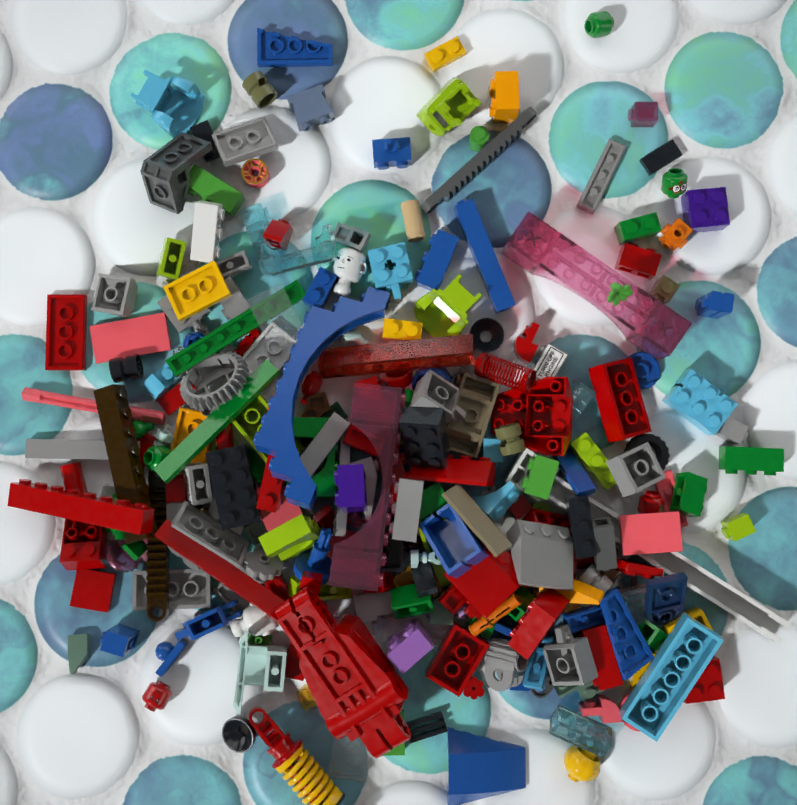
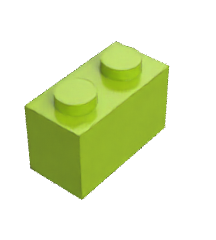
M169 237L164 239L156 276L172 280L179 279L187 242Z

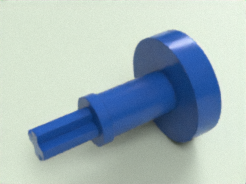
M323 528L321 530L319 538L313 543L312 550L303 551L297 556L293 569L300 581L304 571L323 574L322 585L330 580L334 570L333 562L327 556L331 549L330 540L333 535L330 528L327 530Z

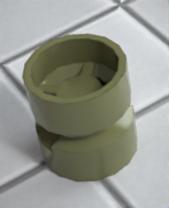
M261 71L250 74L242 84L244 90L249 96H252L253 102L260 109L270 105L278 95L273 86L268 84L267 78Z
M512 423L494 429L497 440L501 441L499 444L501 456L516 454L526 450L524 439L520 438L522 432L519 423Z

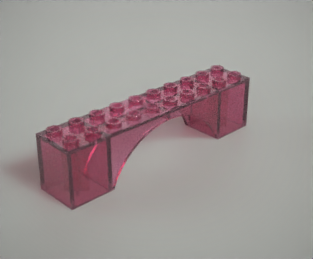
M529 211L509 238L501 253L530 274L556 282L591 303L621 330L626 340L645 353L654 356L656 360L670 356L692 325L690 321ZM617 282L622 286L628 284L633 294L627 296V300H620V303L616 306L613 305V302L608 303L607 297L609 292L612 291L610 287L612 283Z
M354 382L349 423L356 426L368 437L378 454L382 468V491L378 505L364 527L354 535L334 544L329 586L378 591V586L382 587L384 573H381L380 570L381 566H385L386 553H383V546L388 545L389 533H385L386 525L390 526L391 513H388V505L393 504L394 493H390L391 485L395 486L396 473L392 472L393 465L397 466L399 453H395V448L400 446L401 433H397L402 416L400 407L405 406L406 394L402 393V388Z

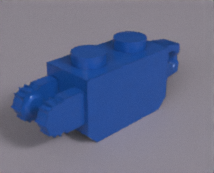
M235 599L226 604L222 603L188 619L183 623L184 628L174 633L177 641L187 636L189 640H196L243 615L242 610H238L231 615L228 613L227 609L236 606L239 603L238 600Z

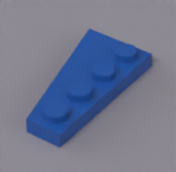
M257 28V65L259 68L333 66V46L313 40H302L296 36H284L278 32H266L264 29Z
M612 588L604 594L600 605L623 680H628L650 662L654 656L617 588Z

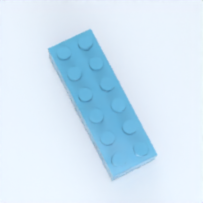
M683 613L619 710L621 719L657 742L724 640L721 636L688 614Z

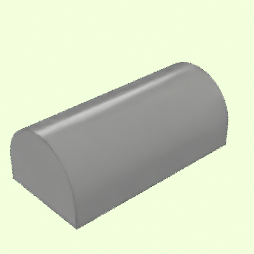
M245 250L216 262L224 279L229 276L235 277L253 269Z

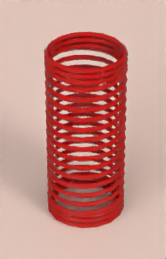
M485 352L478 356L474 365L476 376L486 378L523 393H529L536 381L535 370ZM486 356V358H485V360H484V362H483V365H482L481 372H480L481 363H482L484 357Z

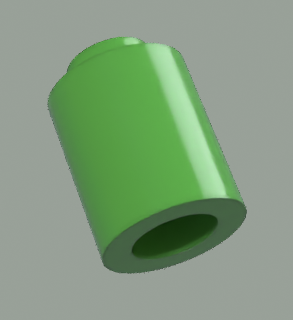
M475 126L471 130L468 141L471 150L479 152L487 145L489 139L488 130L484 126Z

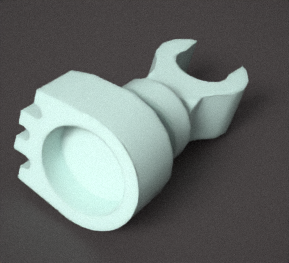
M158 429L155 434L157 440L153 444L165 447V442H173L174 435L169 431Z
M411 550V568H417L419 561H423V563H427V561L433 562L437 565H441V562L435 559V552L427 553L426 551L423 554H419V550Z

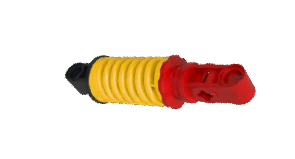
M252 708L248 715L249 721L260 738L269 746L267 753L275 759L272 767L279 774L284 772L283 779L288 780L287 784L289 786H293V792H298L297 797L302 798V803L307 805H340L345 798V793L340 791L336 784H333V780L328 777L324 769L319 767V763L314 761L312 755H309V750L303 749V741L301 739L295 742L292 741L290 733L286 732L283 734L280 727L269 717L263 708ZM255 712L263 713V719L260 722L252 720Z

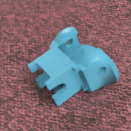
M145 69L143 73L148 78L139 94L131 93V98L136 100L137 106L152 113L151 118L173 139L182 132L188 134L191 131L190 127L194 126L198 121L204 104V97L199 88L188 79L173 76V78L167 77L165 80Z

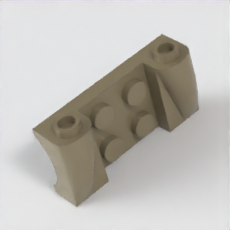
M464 372L455 377L453 385L459 388L457 405L466 412V416L459 424L453 421L447 423L450 450L477 458L500 384L486 381Z

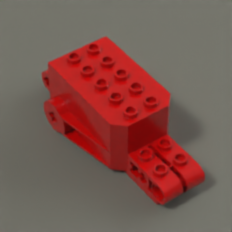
M311 586L305 587L275 607L277 621L300 653L299 667L326 722L327 728L336 739H342L347 736L352 742L359 737L374 758L383 756L393 748L411 739L410 729L399 714L405 700L408 698L409 688L360 617L345 614L335 620Z

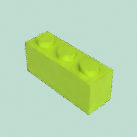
M586 432L580 433L570 441L568 447L571 448L601 489L608 490L616 484L606 463L608 459Z

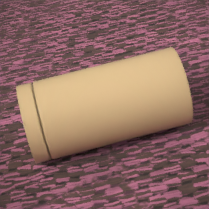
M419 200L402 202L400 206L408 242L426 239Z

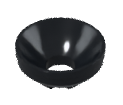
M492 318L479 319L470 329V342L480 352H493L502 345L504 330L501 324ZM487 331L491 334L489 342H483L480 339L482 332Z
M234 716L224 723L222 737L225 744L232 751L243 753L248 751L255 743L256 731L248 719L242 716ZM240 725L247 727L248 734L242 733Z

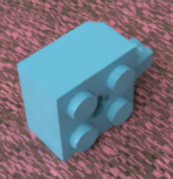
M405 242L367 250L375 288L379 290L387 289V292L392 291L394 301L402 299L400 289L404 288V284L413 283V275ZM388 264H391L393 266V270H389V268L385 267H388Z

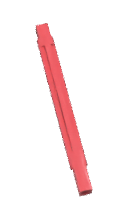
M27 387L21 393L24 401L98 413L96 401L92 399ZM129 406L132 412V420L164 425L166 420L165 412Z

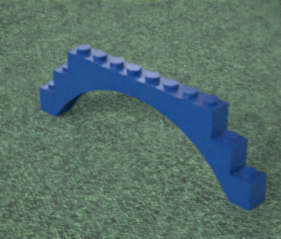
M368 286L366 293L363 292L360 302L340 296L338 303H334L332 311L312 306L310 311L306 312L304 316V326L297 333V343L291 347V357L289 362L286 361L284 364L282 379H278L276 383L277 391L274 396H271L268 403L269 410L267 414L263 415L261 420L262 427L259 432H256L253 439L257 451L275 456V458H271L269 463L272 477L291 482V484H287L284 492L287 502L311 510L318 493L317 485L301 462L295 443L293 428L294 411L300 386L312 364L340 336L358 326L385 317L390 304L389 292Z

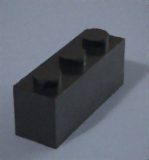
M565 496L570 535L573 541V555L577 559L597 556L588 496Z

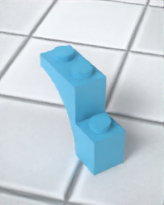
M508 481L502 488L493 493L482 496H469L490 518L497 522L499 518L504 516L507 509L518 500L522 492L512 482Z

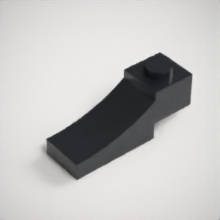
M420 534L417 535L416 542L403 541L410 568L411 550H419V554L426 552ZM419 561L417 568H411L418 597L421 598L438 593L430 563L428 561L427 563Z

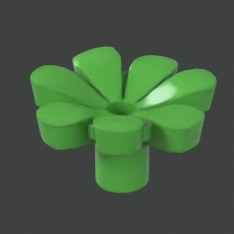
M614 282L610 285L612 291L609 292L607 301L608 303L613 302V305L616 306L620 303V300H627V296H631L633 291L628 284L622 286Z

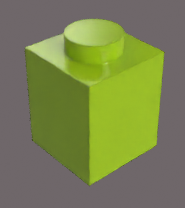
M739 513L720 522L723 527L721 531L724 537L736 542L757 532L749 515L746 513Z

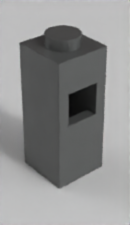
M610 516L592 519L597 556L593 557V561L597 571H609L617 568L614 525Z

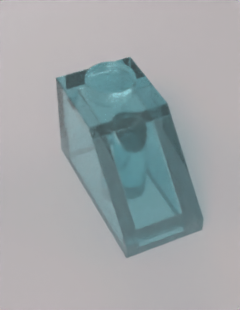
M261 203L239 211L252 245L256 250L261 247L264 240L263 234L270 224L268 219L271 218L267 207L263 208Z

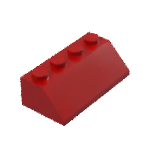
M632 357L588 368L608 443L652 432Z
M450 454L446 469L412 466L409 473V479L494 486L496 462H490L491 458L479 457V461L471 460V456L460 455V459H453V455Z

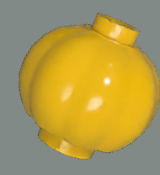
M584 744L574 745L567 749L564 755V764L569 772L568 777L572 781L588 782L596 779L599 775L601 768L600 760L597 756V751L593 747Z

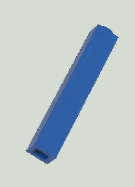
M463 199L457 202L454 212L494 311L498 314L513 308L516 304L474 200Z

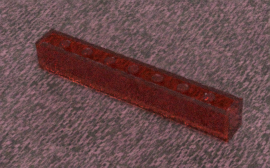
M473 334L326 348L319 356L318 369L322 379L423 370L427 368L475 365V344Z

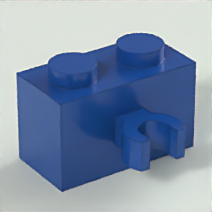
M410 137L372 140L374 168L386 170L389 167L397 166V168L403 169L412 164Z

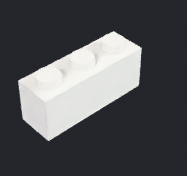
M202 200L195 202L190 260L210 263L212 261L216 262L220 258L221 248L219 247V240L223 236L221 221L224 220L225 210L222 209L223 204Z

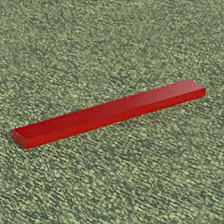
M166 519L154 534L157 539L277 621L275 607L284 602L283 599L222 557L171 526L172 522Z

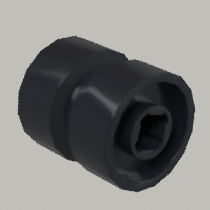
M138 354L126 356L125 359L118 357L109 360L110 375L114 383L127 381L128 378L132 380L140 379L144 376L143 364Z

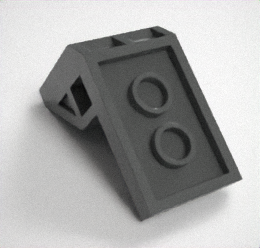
M182 132L145 159L140 172L149 202L176 214L182 212L191 182L187 168L212 150L211 142Z

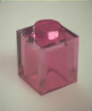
M635 102L631 109L628 110V121H631V127H654L658 121V102Z

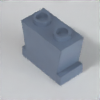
M322 84L287 97L291 111H295L299 132L309 131L318 124H328L334 119L333 111L325 99L326 94Z

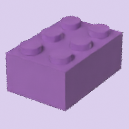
M417 618L414 621L411 619L403 625L404 629L399 634L395 632L388 638L386 656L402 675L434 648L431 634Z

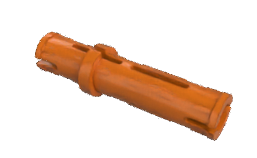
M514 593L486 619L481 616L480 619L469 625L468 628L471 634L476 637L485 629L492 628L495 622L519 605H522L521 598Z

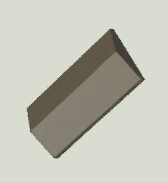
M460 484L455 485L442 494L443 498L495 558L512 549L511 542Z

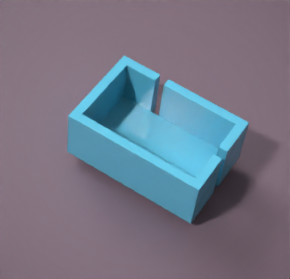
M693 369L685 370L674 385L676 386L672 387L662 399L665 404L706 435H715L738 405L726 394H719L721 391Z

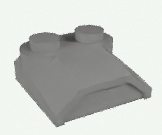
M99 273L91 310L121 317L130 316L134 309L138 291L135 279Z

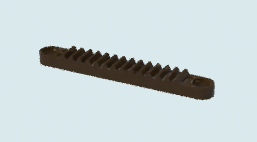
M149 470L148 493L153 509H155L154 520L158 531L167 519L166 503L170 502H166V483L162 479L157 480L154 475L155 471ZM153 537L147 539L148 543L146 545L148 549L146 553L147 616L150 620L158 622L167 618L169 614L170 550L165 543ZM156 606H160L163 609V614L160 617H156L153 614V609Z

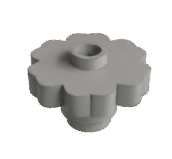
M254 548L253 552L246 553L243 566L246 567L245 572L258 583L263 584L268 580H273L274 576L281 575L284 562L280 560L279 555L271 558L266 555L263 548Z

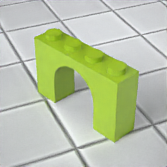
M300 514L258 538L268 557L272 558L279 555L280 560L287 563L296 558L301 552L312 549L314 541L319 538L323 528L314 519L312 520L310 517Z

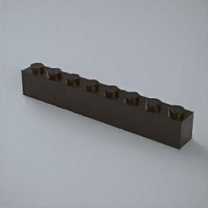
M112 384L93 390L117 501L118 499L130 500V504L145 503L147 507L153 508L149 498V488L145 480L144 467L141 462L140 448L137 444L136 430L133 426L132 412L129 408L125 385ZM153 519L152 533L138 535L124 532L127 544L155 537L157 525Z

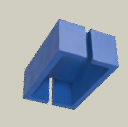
M447 503L436 511L437 515L445 519L444 521L432 514L421 522L419 527L449 576L458 578L471 569L470 564L477 565L488 557L489 554L480 539Z

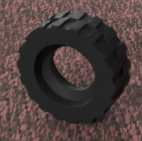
M641 434L627 442L624 452L648 442L655 450L656 459L662 470L668 465V459L670 458L669 448L666 446V442L661 440L659 436Z

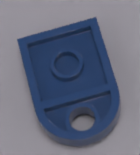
M684 572L646 581L644 613L652 624L658 626L666 625L679 618L683 613L688 579Z

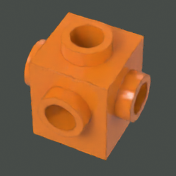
M677 218L671 225L669 223L665 225L662 231H660L662 235L658 240L661 241V245L667 250L681 249L688 242L686 238L693 229Z

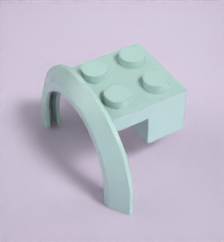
M246 630L239 640V663L233 707L239 715L242 709L244 685L264 686L263 691L283 692L287 646L248 644L249 630Z

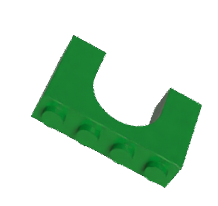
M294 417L295 440L313 441L329 418ZM337 442L324 458L321 471L311 476L318 489L316 498H334L335 492H338V486L334 482V471H338V462H335V454L338 453ZM285 481V488L287 484H291V482Z

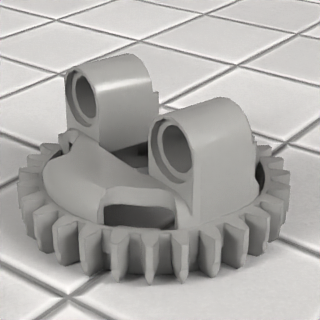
M224 350L221 353L217 352L186 372L187 375L183 376V381L180 382V394L187 405L196 410L199 409L204 416H209L220 405L226 404L236 394L238 395V389L244 388L242 384L247 383L246 379L249 377L247 373L249 371L248 365L236 352L228 351L226 353ZM232 362L235 366L232 369L223 368L222 364H231ZM198 376H200L202 381L198 388L194 390L192 384L194 385ZM226 377L228 382L214 392L208 389L210 385Z

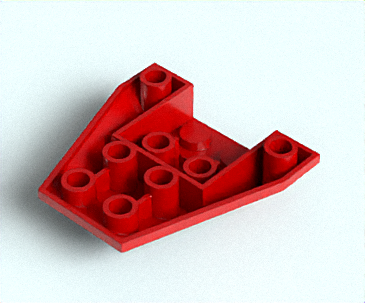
M545 377L537 380L529 393L511 389L497 394L492 410L491 434L496 436L494 429L497 427L519 423L522 432L520 438L524 439L526 448L543 455L564 456L572 438L573 395L568 377Z

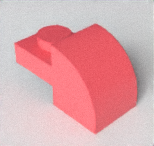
M597 694L598 702L586 700L584 703H578L579 712L583 717L599 716L602 723L623 722L619 712L620 709L605 695Z

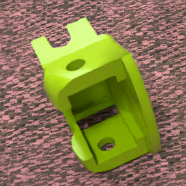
M453 77L422 107L416 116L431 133L436 136H444L452 127L460 126L463 123L462 121L481 102L472 94L462 80ZM438 111L449 125L442 126L432 114Z
M460 274L443 291L441 289L436 291L433 288L418 299L414 307L415 317L418 322L423 323L422 327L427 333L447 345L455 344L469 322L466 319L468 316L466 313L482 296L478 293L474 297L460 284L462 278Z

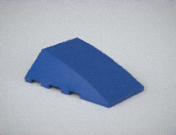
M447 727V805H460L526 788V748L524 746L496 741L489 737H481Z

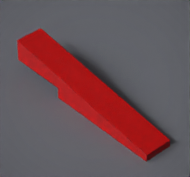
M304 571L299 591L307 586H311L319 596L323 574ZM291 640L285 677L303 681L304 676L299 667L301 655Z

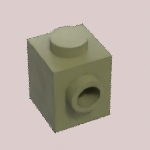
M663 275L657 279L648 295L655 302L664 305L672 299L680 285Z

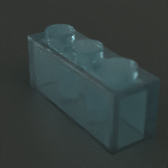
M558 704L550 716L549 734L602 758L605 757L613 746L612 728L587 716L583 717L580 713Z

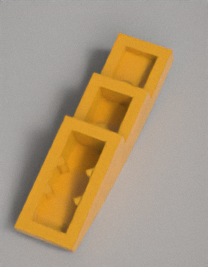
M574 579L572 591L555 589L570 600L569 603L599 605L604 596V591ZM521 585L522 587H536V586ZM539 587V593L541 590L545 592L548 588Z

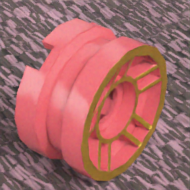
M252 158L247 160L242 166V176L250 187L262 188L268 183L270 173L262 160ZM255 170L259 173L258 176H253Z

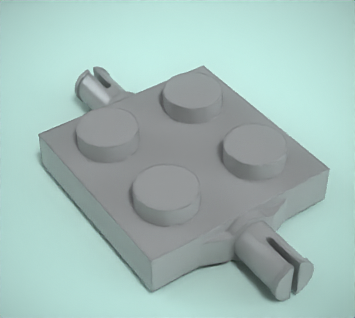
M169 279L165 280L168 284L171 283ZM167 295L157 302L179 333L184 332L190 327H195L202 334L207 331L200 321L211 312L209 307L180 322Z

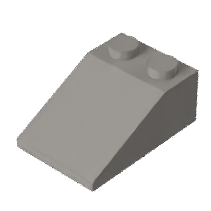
M372 456L349 463V465L363 464L366 471L368 511H364L366 520H371L378 480L377 471L380 470L377 459L373 460Z

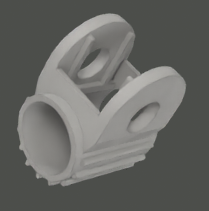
M498 637L490 640V646L485 652L484 675L487 684L493 690L505 691L523 682L528 660L508 645L510 640Z

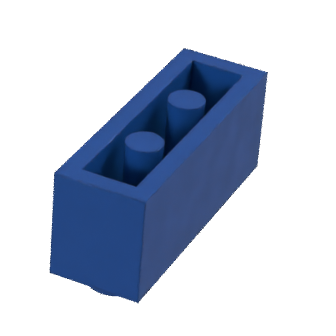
M439 229L436 234H432L429 241L431 248L429 252L425 251L422 258L424 265L422 269L418 268L414 278L417 280V286L429 291L433 288L437 291L440 288L457 247L459 237Z

